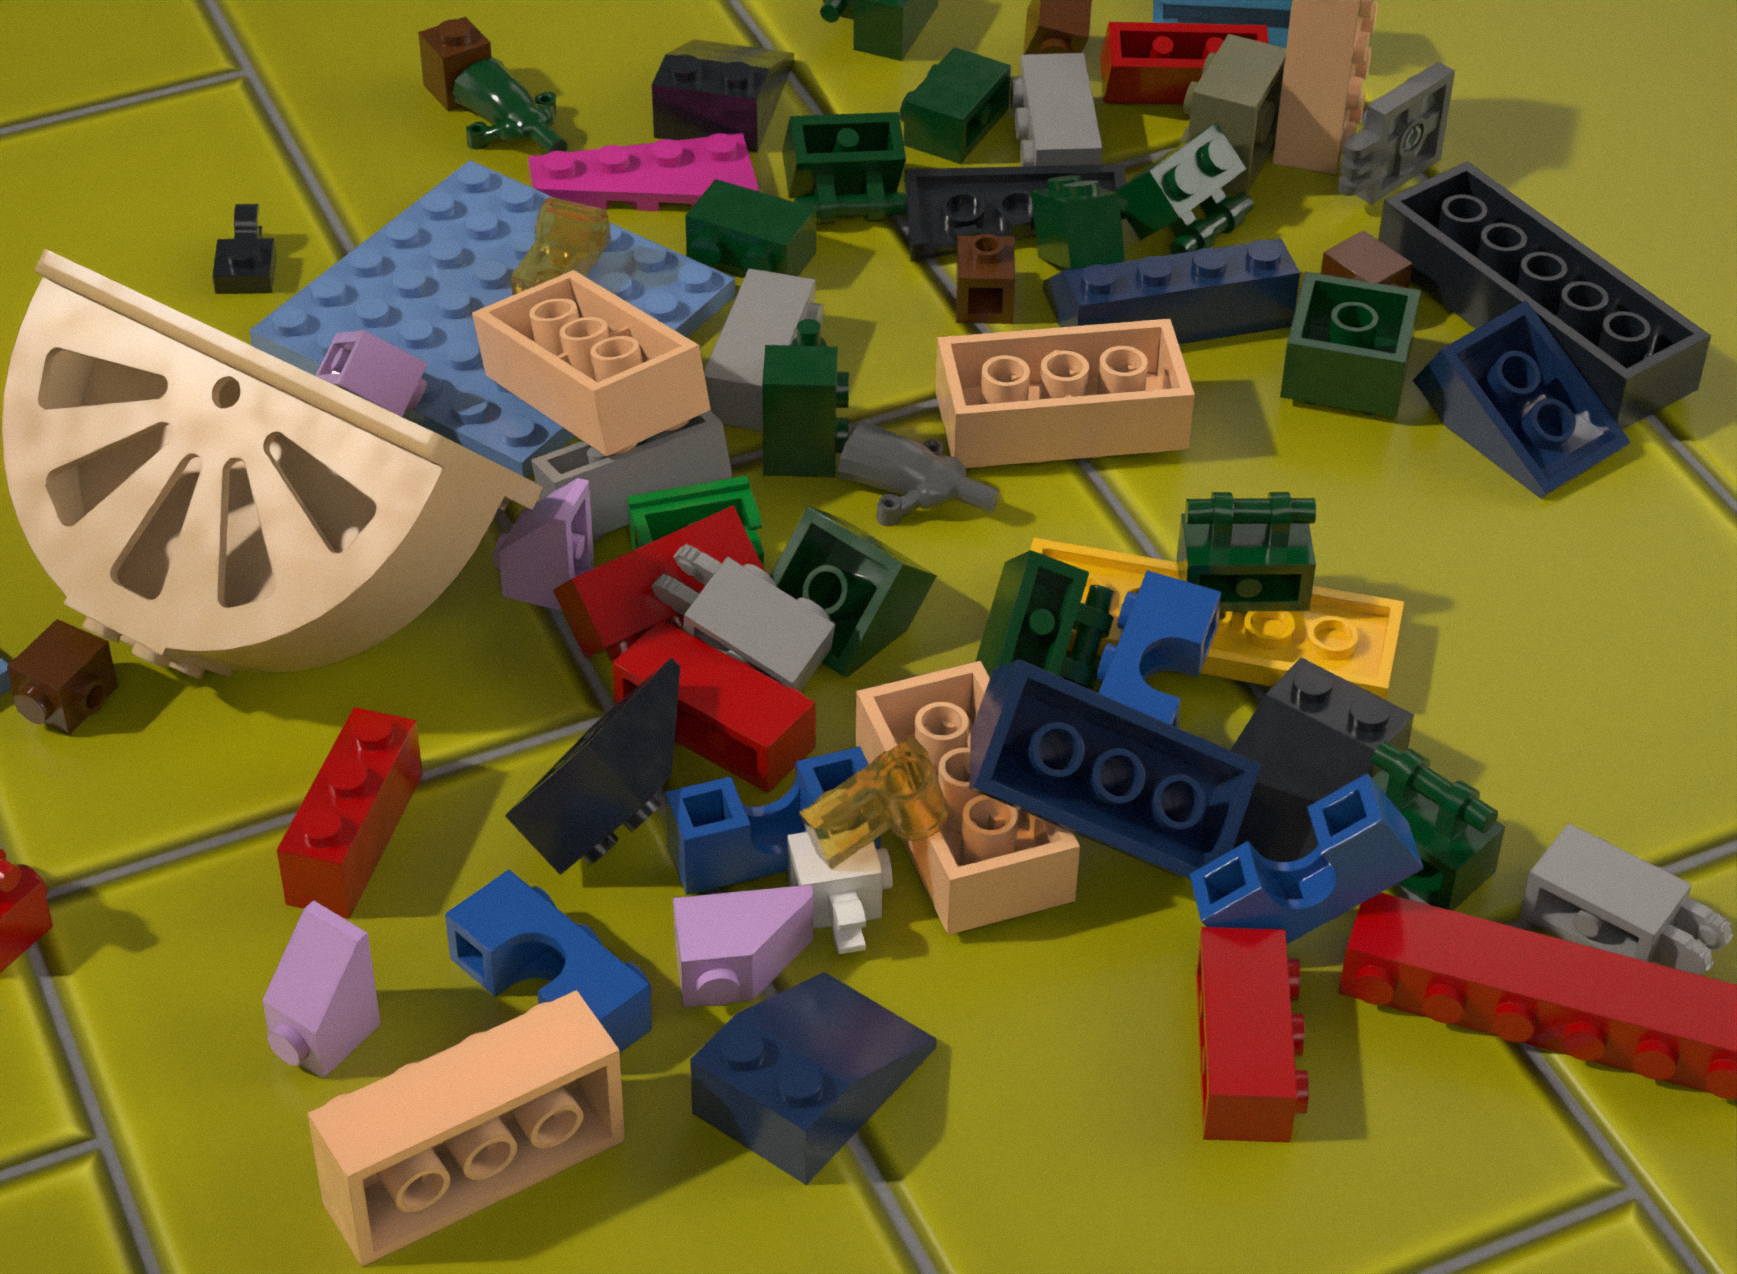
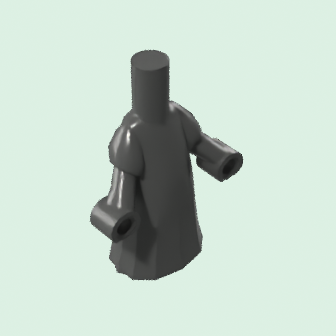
M867 419L859 423L851 433L841 453L837 469L838 479L857 482L903 495L898 497L890 493L883 495L879 499L876 518L884 526L896 525L902 517L919 507L922 509L934 508L953 499L991 513L995 509L1000 497V490L967 478L966 469L957 457L945 456L943 454L944 446L939 440L929 439L921 444L916 440L883 429Z

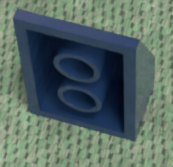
M1527 300L1442 348L1413 379L1416 386L1448 429L1540 499L1631 443Z
M823 972L737 1013L690 1059L692 1114L807 1185L936 1049L937 1039Z

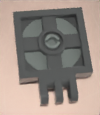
M1436 62L1419 74L1411 76L1403 84L1384 96L1374 99L1368 105L1363 117L1365 128L1344 142L1343 155L1345 157L1341 162L1340 172L1342 176H1340L1338 191L1347 196L1356 195L1366 202L1374 204L1441 160L1455 70L1440 62Z

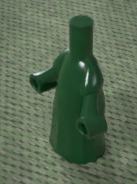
M494 57L489 59L483 58L472 63L468 68L462 70L455 80L452 92L455 102L467 107L494 125L487 126L484 122H476L467 126L466 136L469 148L480 150L500 139L503 142L533 140L546 153L553 151L566 152L568 147L567 141L551 128L556 116V95L553 92L541 93L535 96L534 100L528 90L508 72L503 62Z

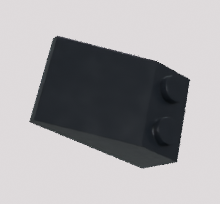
M693 39L665 54L652 83L654 138L684 140L708 137L718 133L728 135L743 133L747 150L758 152L794 64V53Z
M672 657L595 722L505 815L559 875L563 874L581 858L589 866L593 865L619 840V837L613 832L624 824L632 832L660 807L661 803L653 795L672 775L680 666Z
M1301 657L1268 691L1230 750L1262 764L1233 849L1249 841L1261 856L1275 862H1291L1309 855L1318 846V841L1307 807L1366 773L1371 778L1377 775L1381 769L1372 764L1371 759L1374 751L1383 741H1388L1402 751H1406L1409 746L1414 714Z

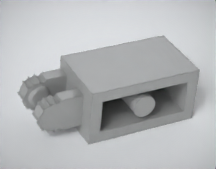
M685 544L684 547L681 546L673 557L678 564L677 566L705 585L704 589L699 594L675 578L673 579L665 574L658 577L651 588L660 601L684 616L683 631L694 637L698 636L710 646L738 661L750 664L755 670L786 687L794 688L801 692L831 650L835 624L829 620L828 614L815 602L806 598H798L796 600L777 588L774 580L757 566L751 564L742 566L728 556L721 564L692 545Z
M1570 823L1567 824L1530 871L1520 912V918L1563 940L1651 963L1657 961L1667 967L1701 976L1704 972H1708L1714 964L1711 952L1713 950L1719 952L1734 936L1730 926L1731 923L1726 920V917H1722L1719 912L1714 913L1711 908L1689 898L1692 884Z

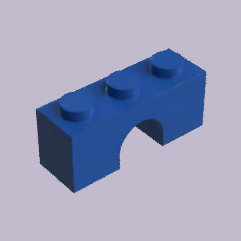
M1147 570L1139 592L1128 591L1124 598L1118 618V628L1123 629L1118 645L1108 643L1103 651L1097 672V680L1103 683L1098 694L1179 728L1181 698L1159 692L1150 687L1145 680L1151 675L1162 671H1178L1199 678L1219 625L1221 592Z
M861 747L796 761V779L790 791L781 799L765 806L748 807L742 805L731 777L665 792L667 846L686 895L788 871V835L868 822L875 848L881 849L882 793Z
M1366 773L1307 807L1318 841V846L1309 855L1291 862H1275L1261 856L1250 842L1247 841L1190 873L1200 919L1206 927L1285 930L1287 945L1424 869L1409 822L1370 775Z
M507 870L445 913L450 959L494 997L513 984L531 978H542L551 981L537 991L538 1004L552 1002L577 990L619 1048L620 1053L652 1030L650 1004L652 991L644 973L633 963H623L602 946L601 941L592 929L582 923L575 924L556 908L550 896L538 886L530 887L511 870Z

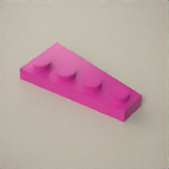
M718 133L703 138L684 140L663 139L647 144L629 146L608 145L600 149L573 152L553 151L545 155L528 156L532 188L576 208L608 209L612 201H626L628 204L637 207V211H659L660 203L692 204L693 207L715 179L759 191L743 133L730 135Z

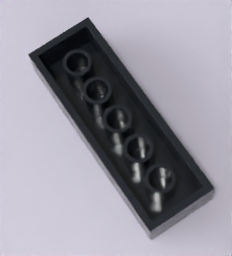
M1468 161L1384 200L1378 240L1413 263L1410 280L1475 329L1527 300L1622 430L1698 390L1711 339L1710 334Z

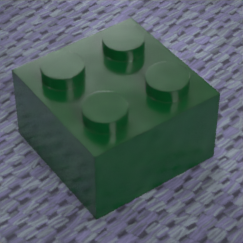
M1305 272L1287 341L1280 397L1308 404H1322L1357 410L1366 414L1397 417L1413 344L1421 290Z

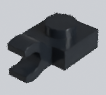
M236 204L234 210V239H217L212 275L215 294L272 293L276 249L274 238L262 239L263 229L262 226H258L259 204Z

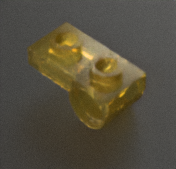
M548 197L542 204L537 217L535 243L510 276L512 295L572 270L586 277L611 241L607 211L555 197Z
M911 735L891 750L878 755L868 766L836 788L823 793L813 804L801 811L800 816L816 854L832 870L889 829L896 836L910 841L923 840L933 836L945 825L949 809L927 750Z

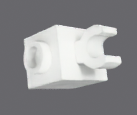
M868 822L788 835V883L790 887L812 885L813 929L832 926L833 938L838 954L866 950L861 927H866V920L882 918V890L890 889L893 886L892 868L887 849L875 848Z

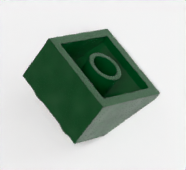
M808 506L770 577L774 580L776 587L796 600L798 598L809 599L828 614L829 620L835 624L831 650L822 663L840 675L849 677L908 630L937 575L847 520Z

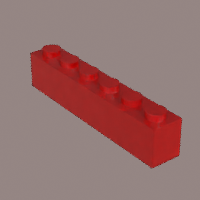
M1382 892L1360 904L1346 947L1339 994L1361 999L1370 1004L1383 1005L1428 1017L1440 1023H1451L1492 1034L1508 1041L1522 1042L1563 1053L1579 1060L1593 1061L1634 1072L1653 1080H1663L1705 1091L1724 1099L1737 1100L1736 984Z

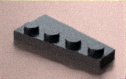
M1124 165L905 169L904 191L910 262L957 253L958 235L977 236L991 234L1014 237V241L1036 237L1031 191L1048 188L1047 180L1051 178L1080 175L1082 181H1098L1100 188L1114 192L1126 183ZM1120 210L1121 219H1126Z

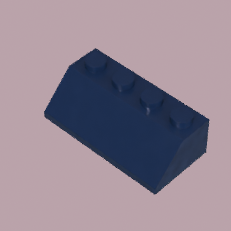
M1280 238L1257 240L1252 243L1220 248H1203L1193 252L1159 257L1149 256L1139 260L1105 265L1095 264L1085 268L1065 270L1043 281V291L1060 327L1171 319L1178 344L1291 327L1296 309L1300 272Z
M1017 660L995 668L992 671L971 730L969 789L1191 882L1190 873L1233 850L1262 764L1025 661Z

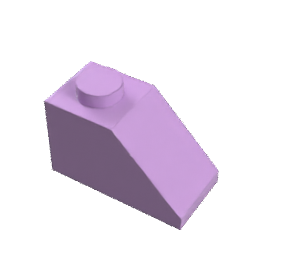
M365 330L341 332L335 334L315 376L402 417L405 410L412 412L416 408L424 394L427 381L421 377L428 363Z
M576 478L536 502L533 510L526 508L519 515L509 534L503 533L499 537L494 551L493 564L495 569L500 570L502 597L562 611L553 590L568 580L594 569L589 480Z
M812 885L673 898L675 948L683 1007L701 1005L721 1006L731 1002L754 1000L813 941Z
M314 900L303 910L262 1000L268 1029V1043L274 1053L287 1064L292 1066L300 1064L324 1079L381 1025L368 933Z

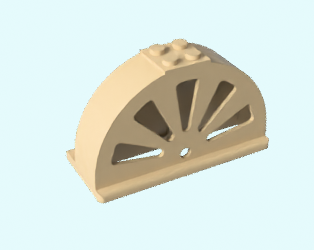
M45 248L34 269V272L42 275L43 278L19 329L4 391L2 417L3 459L10 496L17 519L30 548L46 573L67 596L64 604L87 616L82 627L113 642L118 643L119 640H122L132 645L131 653L163 668H167L170 665L183 673L202 679L206 670L231 677L234 670L257 673L296 672L326 666L355 656L381 643L408 625L443 593L476 551L498 508L505 511L511 499L533 510L543 489V486L427 428Z

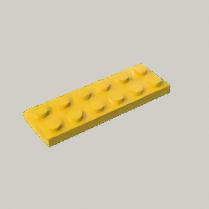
M1035 537L1030 548L1032 551L1089 572L1081 603L1085 604L1090 585L1104 586L1115 592L1109 614L1113 616L1114 620L1109 636L1101 638L1097 652L1098 656H1102L1108 643L1118 645L1123 629L1118 628V618L1124 598L1128 591L1139 592L1147 570L1179 579L1177 562ZM1313 586L1309 611H1220L1219 625L1200 674L1273 687L1302 657L1387 700L1405 601ZM1075 629L1072 630L1067 648L1070 651L1077 632Z

